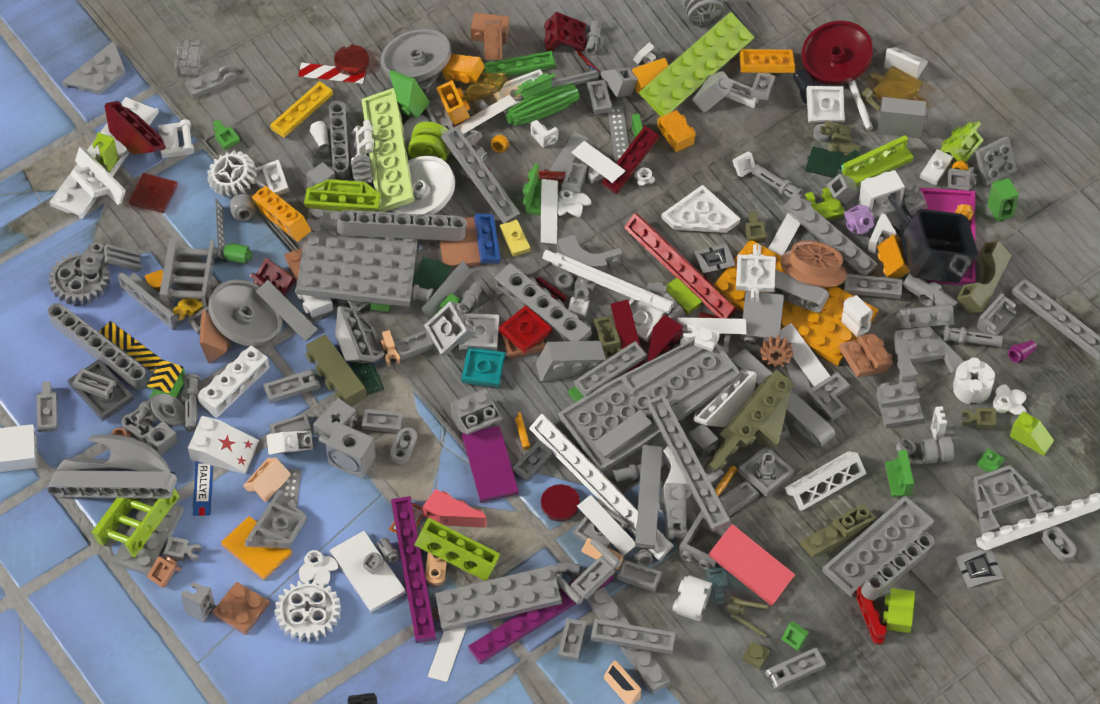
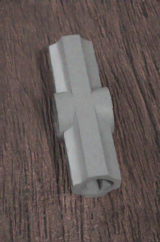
M909 274L903 283V287L919 296L920 301L926 306L952 304L953 314L959 306V301L943 292V288L936 282L929 283L924 279L913 278Z

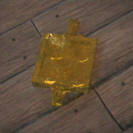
M894 66L883 76L872 72L870 76L871 79L879 82L873 90V95L880 99L887 97L926 101V99L917 95L923 86V82Z

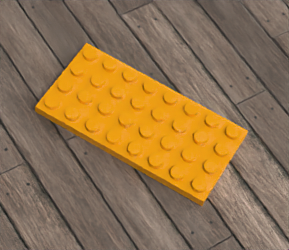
M748 241L739 255L753 254V245L757 244V250L759 243ZM761 245L762 255L776 257L775 270L787 274L780 264L782 256ZM737 255L734 259L735 266L728 267L714 286L737 307V310L743 313L746 291L736 290ZM837 286L821 287L829 293V298L819 313L783 300L780 330L792 323L812 352L839 366L845 358L839 349L841 343L858 340L841 321L844 302L849 297L854 296ZM864 302L873 311L870 320L872 322L877 316L879 309Z

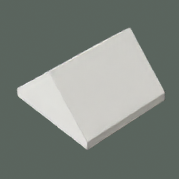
M894 47L888 48L886 51L884 68L916 81L928 61Z

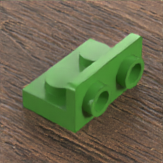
M899 450L895 461H887L885 463L891 496H911L914 482L907 450Z

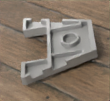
M930 326L895 331L894 343L895 351L898 355L897 366L900 370V382L917 378L918 373L912 363L943 359L950 373L955 374L958 366L964 362Z
M1010 465L977 476L973 480L981 534L999 530L1000 525L992 513L994 511L1025 500L1028 501L1035 515L1042 512H1051L1054 507L1050 502L1047 503L1037 490L1034 491L1027 484L1028 482Z

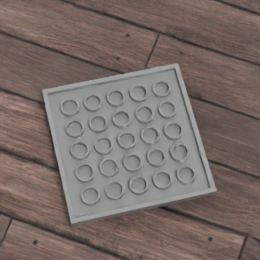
M309 208L307 223L312 231L304 237L296 294L410 307L418 239L341 235L337 232L338 211Z

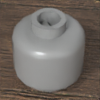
M239 194L231 199L230 209L232 216L236 220L247 221L254 216L255 206L249 195Z

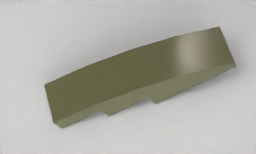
M612 316L593 319L597 340L601 341L607 360L621 351V342Z

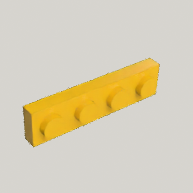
M319 81L270 124L271 130L285 138L333 95V90Z

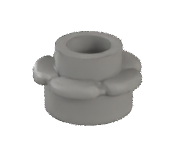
M640 549L634 555V561L636 564L647 567L653 562V553L650 550Z

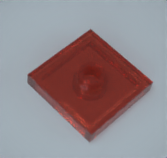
M143 173L129 203L133 206L164 214L177 189L178 183L177 181Z

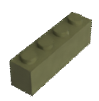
M326 334L306 344L307 353H305L308 362H313L317 374L325 379L327 388L334 391L336 400L339 398L352 407L366 399L365 387Z

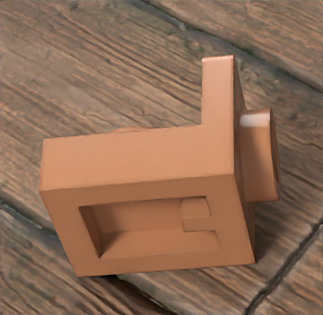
M159 556L146 577L165 588L174 572H180L182 568L176 565L178 561L172 557L167 556L164 558Z

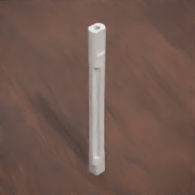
M545 250L542 259L552 262L554 266L667 314L671 312L674 304L671 300L558 252L555 254Z

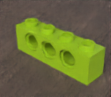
M429 517L414 544L484 581H487L500 556V553Z

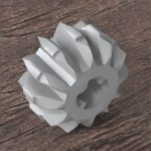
M367 155L353 157L351 165L354 181L366 182L368 185L372 184L373 175L370 158Z

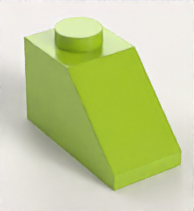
M1022 411L1013 424L1010 437L1043 456L1054 442V439L1041 421Z

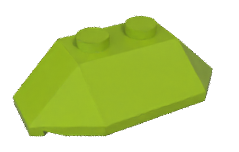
M327 179L306 189L304 206L312 209L338 212L344 210L377 212L381 195L366 182Z

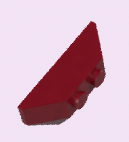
M119 101L105 104L109 132L127 148L128 152L135 155L165 150L166 145L163 138L138 114L122 106V103Z

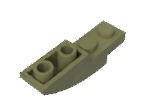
M862 504L835 518L831 525L802 539L800 545L812 559L822 553L827 555L862 532L875 521L876 517Z

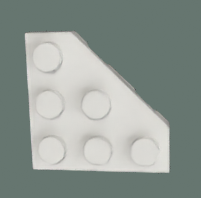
M704 185L662 213L661 216L674 230L727 233L740 223V218Z

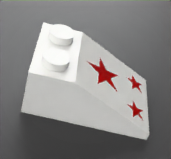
M201 416L188 446V451L192 461L246 474L258 447L259 440L220 420Z

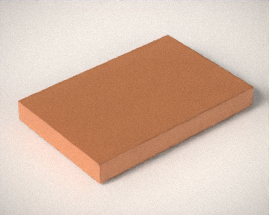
M474 217L465 218L467 226L466 235L463 240H439L443 270L455 269L463 260L468 267L481 266Z

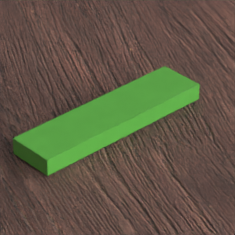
M552 51L483 63L486 81L527 74L539 69L543 71L556 68Z

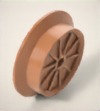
M809 240L796 242L792 246L791 251L784 253L780 260L781 267L788 275L809 285L834 287L846 280L847 272L842 265V255L833 247L821 242Z

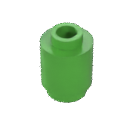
M226 244L223 256L229 262L247 264L252 259V250H250L248 245Z

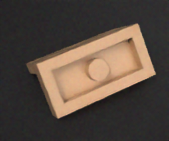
M267 458L243 487L248 492L255 491L264 502H267L291 476V473L277 458Z

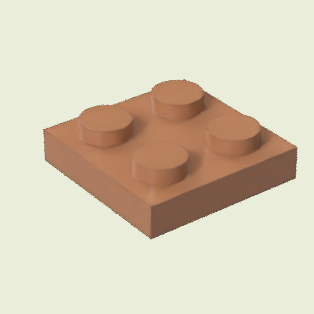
M236 581L212 613L216 618L246 635L270 603L267 599Z

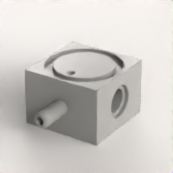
M341 423L337 425L330 437L323 434L319 437V442L326 444L329 465L364 479L376 459L373 437Z

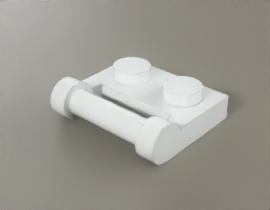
M185 119L179 123L158 125L159 135L163 138L166 145L165 150H161L162 158L194 153V146L191 144L190 120ZM178 131H183V147H179Z

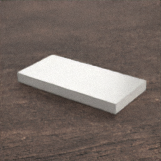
M362 531L330 549V554L372 613L406 594V590L385 560L382 570L376 574H371L364 568L363 561L368 554L373 552L381 554L365 531Z

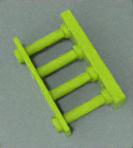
M174 487L170 498H159L153 506L139 502L140 498H116L91 533L98 544L103 546L106 545L109 539L124 543L131 556L136 557L180 496ZM133 508L147 513L142 522L127 517ZM122 523L136 528L130 537L115 531Z

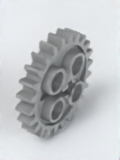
M75 251L74 256L68 253V258L61 256L62 262L55 261L56 267L51 266L52 272L49 273L50 279L48 281L51 292L54 293L55 297H59V301L65 299L67 305L71 301H73L75 306L77 302L84 305L86 300L90 304L91 298L98 300L97 295H104L103 290H108L107 284L110 283L109 277L111 276L105 260L98 272L95 274H85L80 270V260L85 251L81 255H79L78 251Z

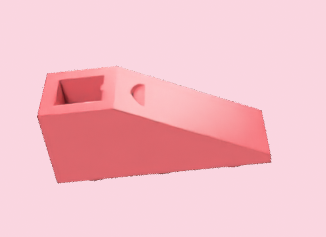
M435 489L423 505L424 517H429L445 526H487L486 515L481 510L469 507L464 501L452 498L445 491L441 492Z

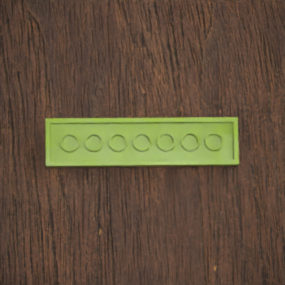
M730 12L647 84L639 94L660 117L677 108L706 81L709 75L715 74L755 37Z

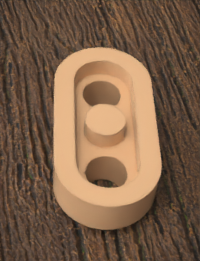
M428 552L425 579L428 585L439 587L446 579L447 562L441 558H434L435 555Z

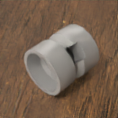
M950 436L938 438L937 441L934 438L922 439L921 452L924 464H935L938 459L943 463L953 462L954 448Z

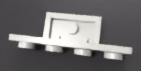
M79 147L75 161L81 168L73 170L71 176L92 198L108 194L118 205L122 204L125 189L84 147Z

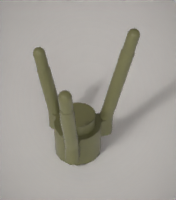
M732 596L727 606V612L731 613L730 618L740 621L766 638V633L739 615H744L747 606L768 609V605L744 601Z

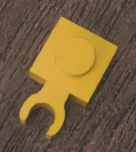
M184 298L174 308L173 314H180L179 321H182L186 315L192 316L204 308L199 299Z

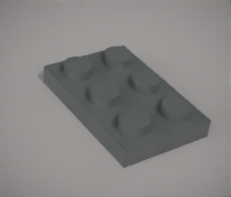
M100 359L86 367L85 370L116 381L117 385L112 388L113 391L109 393L108 400L74 388L72 383L78 373L68 380V384L102 422L134 400L133 395ZM82 376V378H85V379H88V380H93V379L87 378V377H85V376ZM96 381L97 383L108 387L107 384Z

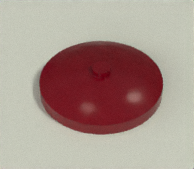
M839 20L825 23L814 29L806 38L801 53L805 70H808L810 76L818 82L828 85L849 83L860 77L872 62L873 44L871 38L864 28L850 21Z

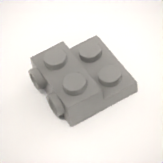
M448 302L424 325L441 355L446 356L458 344L463 345L476 333L473 329L475 324L470 318L466 317L465 312L467 310L461 303Z
M902 381L896 385L883 383L880 387H877L876 398L885 428L923 422L924 417L919 403L920 396L915 382Z

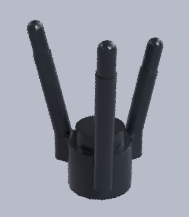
M888 196L889 201L904 220L900 225L901 230L893 226L896 233L902 237L912 217L905 205H902L903 213L893 198Z

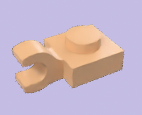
M390 330L382 332L383 340H380L383 351L387 352L385 356L386 365L390 366V359H396L399 364L400 356L396 352Z

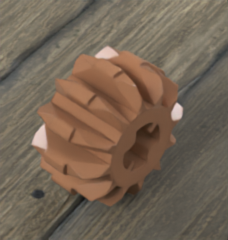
M779 334L776 339L770 336L768 341L764 340L760 350L762 360H767V366L774 364V368L778 364L784 367L785 362L789 363L793 356L792 344L787 343L786 337L781 340Z

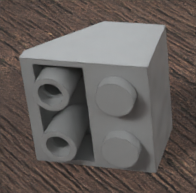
M486 388L450 403L451 416L459 430L466 435L503 420Z

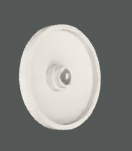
M420 156L410 159L408 163L415 202L391 209L390 211L391 213L434 215L448 203L453 195L455 188L454 174L449 165L438 157Z

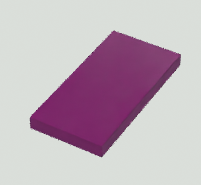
M500 425L481 429L468 435L463 433L462 440L480 503L518 495L517 484Z

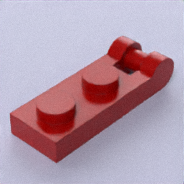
M863 586L858 587L856 599L872 641L877 645H881L885 640L886 627L880 624V614L873 607L874 601L866 599L862 595L861 588Z

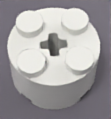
M971 358L961 363L956 370L953 382L955 396L966 404H981L985 402L991 395L995 372L988 364L980 361L978 358Z
M690 575L688 577L685 576L678 589L681 595L675 600L672 611H675L678 615L700 622L703 616L701 612L706 608L712 583Z

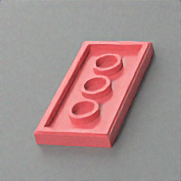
M733 524L729 526L708 554V556L770 606L774 604L795 575Z

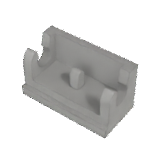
M1001 293L979 317L977 328L986 334L998 335L1016 315L1017 312L1013 309L1016 307V304Z
M190 583L192 588L197 589V592L192 594L189 591L183 590L181 593L185 613L205 623L215 608L211 588L197 583Z

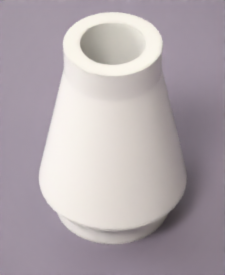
M323 121L311 124L310 133L319 148L329 147L327 125Z

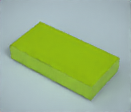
M678 278L666 285V293L682 307L687 315L702 305V301Z

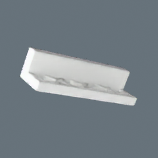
M848 451L784 488L787 495L794 496L799 510H804L867 473L858 453ZM856 463L859 472L854 475L848 474L850 466ZM835 474H843L840 483H832ZM819 483H827L824 492L821 494L816 492ZM805 491L810 492L808 501L803 503L800 494Z

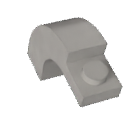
M575 235L557 240L558 253L607 273V268H615L622 264L623 253L620 248L594 254L583 250L579 246Z

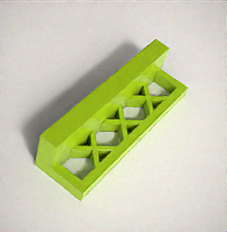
M904 135L844 163L842 174L852 178L858 187L861 185V181H864L866 178L879 176L884 172H890L912 162L914 156L907 148L908 137Z

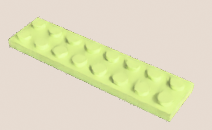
M394 88L361 99L364 120H369L373 127L372 139H374L373 152L369 154L374 188L381 195L379 212H386L415 202L400 106L397 102Z

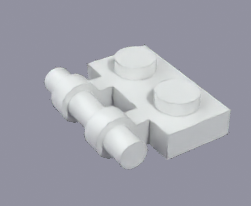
M369 120L363 122V127L356 126L348 134L350 164L353 157L364 156L366 153L373 152V127Z

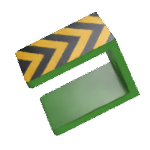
M161 359L147 384L148 388L153 389L150 398L155 394H168L177 399L184 386L182 377L186 375L184 367Z

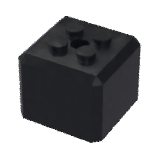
M919 209L900 238L908 268L913 278L959 283L978 255L968 218L959 213Z

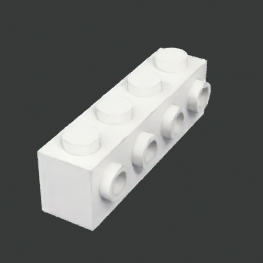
M252 345L247 350H243L234 362L229 363L220 375H216L207 387L201 389L198 394L200 406L217 418L270 368L268 357Z

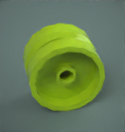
M427 121L416 124L408 146V154L411 159L420 156H434L446 161L449 148L441 136L449 130L435 122Z

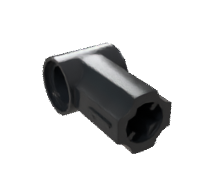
M800 69L793 75V79L800 90L803 103L807 104V87L820 85L818 83L815 84L808 70Z

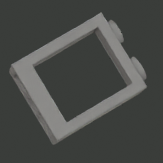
M700 511L680 544L679 556L685 561H692L698 564L704 570H710L715 573L719 564L708 554L689 545L700 526L711 531L702 511ZM730 522L729 525L722 527L718 530H715L713 532L720 536H723V534L726 532L729 526L733 523Z

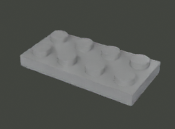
M145 498L143 503L153 506L158 499ZM175 504L172 506L136 557H132L125 544L122 543L113 560L114 565L147 576L157 558L161 557L169 537L172 536L184 512L183 507ZM139 510L135 519L142 522L147 513ZM130 527L126 536L130 537L136 528Z

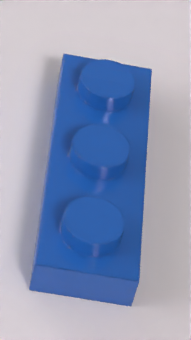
M476 213L474 222L480 263L499 264L500 253L494 214Z

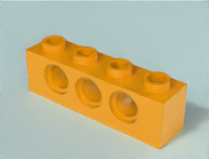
M264 186L252 196L259 211L296 242L312 231L304 216L267 186Z

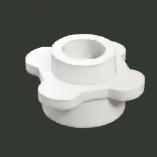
M640 168L634 173L639 186L654 183L655 181L649 168Z

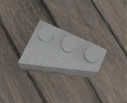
M601 341L547 342L536 362L540 381L543 383L585 374L604 362L606 358Z

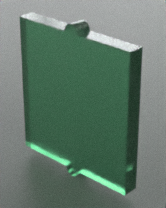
M813 146L810 156L807 157L808 162L805 171L835 178L838 175L839 169L842 168L841 162L844 154Z
M423 256L413 277L412 287L416 284L420 288L428 290L432 288L435 293L447 279L452 266L441 263L438 259L433 260Z

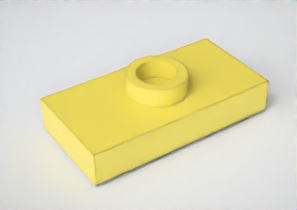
M517 220L500 225L502 235L513 257L530 252V246Z

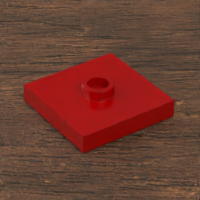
M524 306L500 325L498 331L525 354L552 332V327L528 306Z

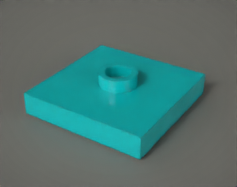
M468 347L461 383L499 388L506 352Z

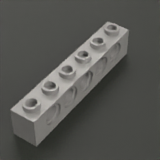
M509 263L494 277L496 287L521 308L528 306L552 327V333L561 341H590L593 338L592 328L587 322L579 320L576 313L572 310L568 311L559 299L555 300L552 298L547 289H541L532 277L528 278L524 275L520 267H515Z

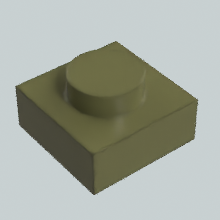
M752 641L744 653L742 661L760 670L770 655V650Z

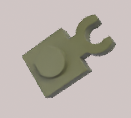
M828 142L827 149L828 151L844 152V155H855V152L859 153L860 145L859 143Z
M976 408L975 413L970 410L962 411V417L969 418L963 419V426L976 424V429H996V408Z

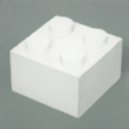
M895 170L884 172L873 178H866L864 181H861L858 204L868 206L874 218L881 216V213L886 214L896 210L889 201L888 196H891L901 209L905 186Z

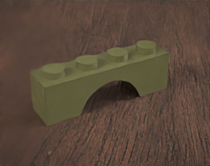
M1000 241L984 244L978 255L981 265V278L979 282L963 285L957 297V300L969 314L984 312L987 308V304L994 294V290L1012 256Z

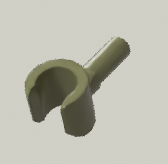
M866 88L861 95L863 102H869L877 111H880V107L871 98L873 91Z

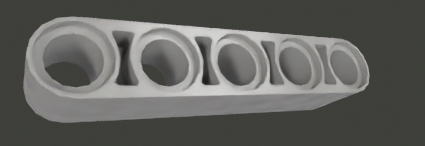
M333 101L329 105L333 171L335 172L336 180L347 181L350 178L346 108L342 101Z
M775 270L774 292H765L784 295L783 300L816 313L822 311L829 298V293L825 289L800 282L778 270Z
M926 532L918 534L870 574L861 588L862 595L869 600L877 599L927 556L934 545L932 535Z

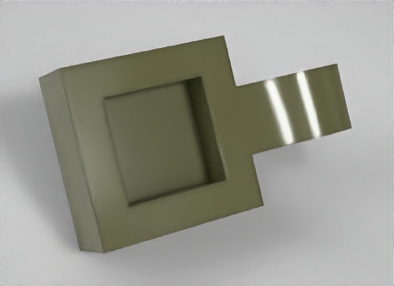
M825 121V127L820 126V133L832 136V141L839 143L851 142L850 126L837 122L832 123L831 121Z
M756 211L749 212V223H745L747 242H765L767 237L764 222H758Z

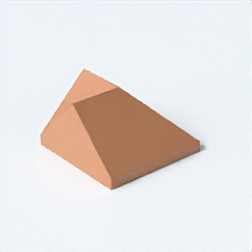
M202 310L200 345L208 363H213L227 352L232 345L229 338L216 328L208 312Z

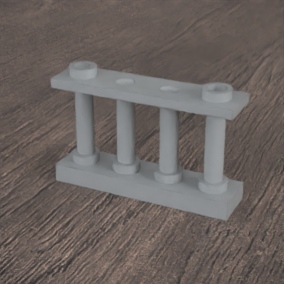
M169 238L159 294L162 305L169 307L170 300L174 298L202 299L203 308L207 307L212 295L210 286L214 260L218 258V247H215L214 240L210 239L209 249L181 248V246H178L177 239ZM181 256H208L207 263L179 262L177 260ZM205 270L204 277L176 276L175 271ZM176 284H203L202 291L174 290L172 287Z

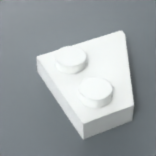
M279 160L256 168L257 178L254 179V183L262 189L264 186H267L278 196L290 192Z

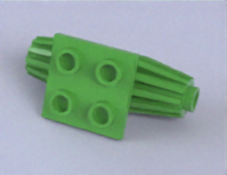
M548 72L538 76V78L534 79V82L532 79L523 82L522 85L518 86V90L514 94L515 96L521 94L525 99L508 109V114H506L508 123L513 124V126L527 124L565 109L580 98L574 83L552 87V79L556 76L555 73L549 75Z

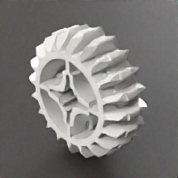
M234 150L231 154L226 151L224 156L219 154V159H214L215 164H210V170L207 171L210 187L216 194H220L223 197L228 196L230 199L233 195L245 194L244 190H250V184H255L254 179L257 178L255 173L257 170L253 160L247 154H243L241 151L237 153Z

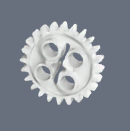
M308 579L305 580V584H301L298 581V586L296 587L290 584L291 590L283 589L285 596L279 595L280 602L275 603L277 608L274 610L275 616H277L276 622L279 623L280 630L284 629L285 635L291 633L292 639L299 636L300 642H302L304 637H307L308 642L311 641V637L318 641V635L321 634L323 637H326V630L333 632L332 626H337L336 619L341 618L339 613L341 612L340 599L336 598V591L331 592V586L325 588L324 582L317 585L316 579H314L312 584H309ZM316 599H321V600H322V601H320V602H318V603H317V602H314ZM295 601H302L299 604H294ZM317 617H322L319 621L314 620ZM295 619H302L300 622H294Z

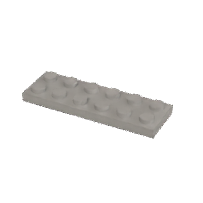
M904 496L822 568V572L852 597L857 593V588L864 585L870 574L918 534L926 532L934 525V520L908 497Z
M554 565L435 593L443 632L562 604Z

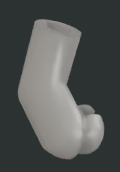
M566 561L554 565L555 573L562 577V572L579 575L581 568L579 564Z

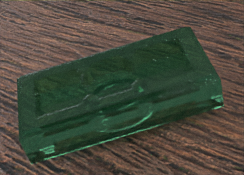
M373 362L352 363L357 378L365 387L366 396L384 390Z

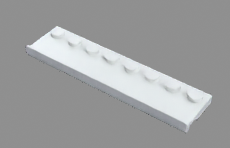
M127 97L122 101V106L138 114L148 125L151 124L159 113L158 108L154 109ZM106 123L100 133L115 139L109 132L108 123ZM116 139L115 144L119 160L109 172L112 177L130 153ZM91 144L87 151L98 162L100 159L98 145L93 149ZM77 163L73 170L81 168L80 165ZM71 172L51 199L50 205L66 213L76 214L79 218L83 219L98 197L92 198L71 176Z

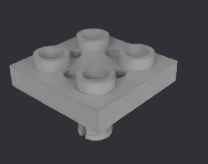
M1006 136L975 151L982 182L985 185H989L1017 171L1010 138Z
M767 446L738 469V472L765 496H768L794 474V470Z

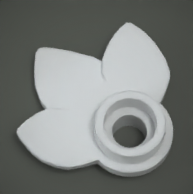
M561 190L558 193L557 214L562 216L568 212L576 217H581L583 206L591 205V200L587 195L570 190Z
M1000 385L996 389L993 407L996 408L997 412L1006 413L1009 411L1014 415H1020L1022 411L1027 412L1024 406H1022L1026 400L1024 392L1017 389L1010 390L1007 385Z
M312 550L304 558L305 564L299 569V577L303 584H305L306 579L308 581L316 579L317 585L324 582V585L327 586L330 581V572L337 570L338 564L334 558L323 556L321 552ZM314 559L318 560V562L312 563L311 561Z

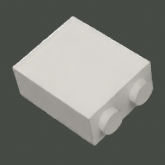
M34 425L0 428V472L38 468L37 434Z

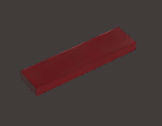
M644 126L616 163L625 172L613 183L605 178L601 184L613 193L618 194L660 138L659 134Z
M629 299L611 303L610 306L616 330L621 342V350L634 341L640 346ZM643 360L627 370V373L645 364V361Z

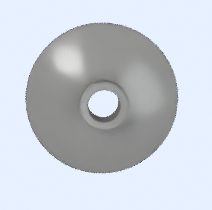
M158 394L152 399L151 409L160 421H164L171 426H178L184 423L185 407L178 399L168 394Z

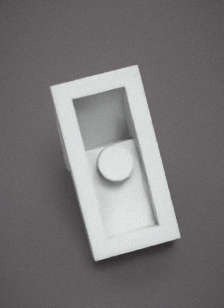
M881 213L869 241L868 252L873 254L877 250V245L883 243L891 235L897 236L887 216Z

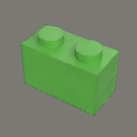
M1009 178L997 180L991 186L987 206L996 222L1014 217L1019 194Z

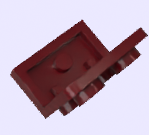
M555 12L546 20L544 24L546 51L553 52L561 43L577 50L585 51L587 38L586 24L559 12Z

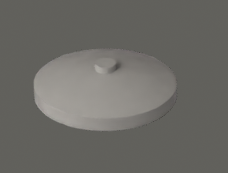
M431 29L409 31L393 39L384 48L381 54V65L384 73L390 79L389 72L393 70L415 79L416 82L423 81L439 73L448 64L451 57V47L447 37L438 31Z
M229 280L221 283L209 299L208 309L212 322L224 336L238 344L252 345L253 347L268 344L279 333L283 318L256 292L261 286L246 280Z

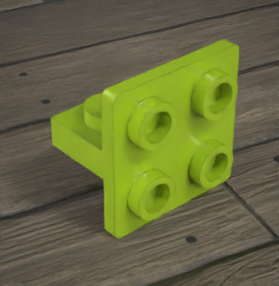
M979 121L969 122L965 126H958L953 129L950 138L942 143L940 151L944 153L950 152L957 161L967 162L983 141V138L976 131L981 123Z

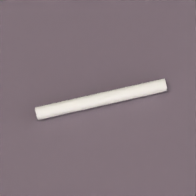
M855 80L848 83L866 130L871 131L873 125Z

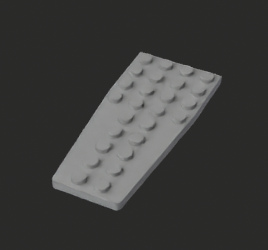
M695 340L688 341L606 383L557 413L558 418L589 460L603 473L640 450L643 445H648L662 435L647 407L646 401L664 394L679 422L740 377L738 368L718 343H716L711 352L694 346ZM641 410L652 422V427L605 459L594 447L593 442Z

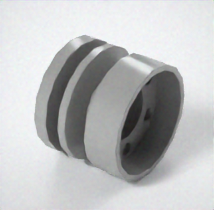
M683 0L688 19L694 26H710L718 22L724 15L725 10L721 0Z

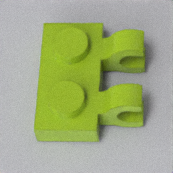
M828 187L822 189L823 194H821V197L824 201L822 203L816 204L812 192L805 193V200L812 202L811 207L827 221L844 217L845 210L841 202L833 199Z

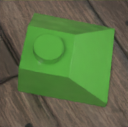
M391 70L389 72L402 113L408 117L418 118L430 104V101L415 79Z

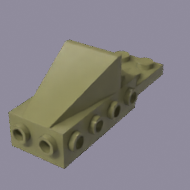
M775 370L765 377L719 434L725 440L703 466L706 474L720 470L727 462L725 458L734 454L739 448H746L748 445H751L754 440L761 446H767L769 449L779 443L791 389L794 386L789 376Z

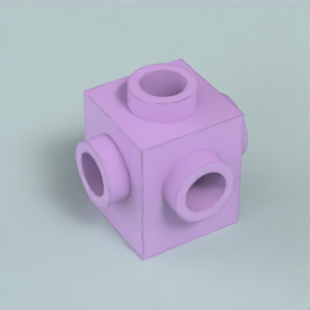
M857 205L844 212L847 220L846 225L851 233L864 235L870 231V228L875 226L874 216L866 205Z

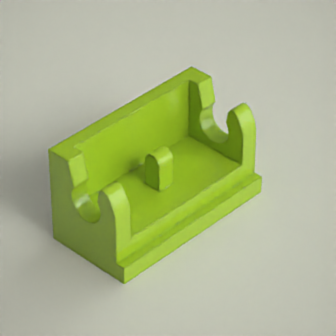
M98 132L92 146L95 149L98 145L100 153L98 163L100 165L104 164L105 170L109 173L119 160L115 139Z

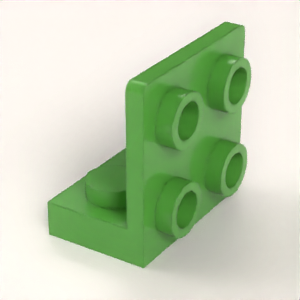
M535 163L533 169H530L528 173L529 182L524 184L523 194L525 196L523 205H526V213L541 216L539 163Z

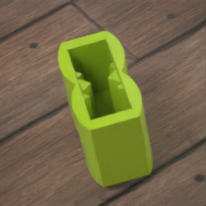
M891 588L890 593L885 594L884 605L888 606V611H884L882 623L886 624V630L904 633L911 632L915 591Z

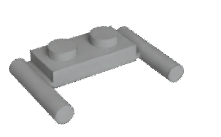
M593 538L590 544L602 556L583 572L571 586L556 574L558 586L577 605L581 604L584 598L587 600L616 572L614 569L621 565V561L597 538Z

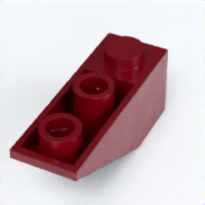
M666 315L661 317L652 330L647 362L671 351L675 344L680 343L683 337V326Z

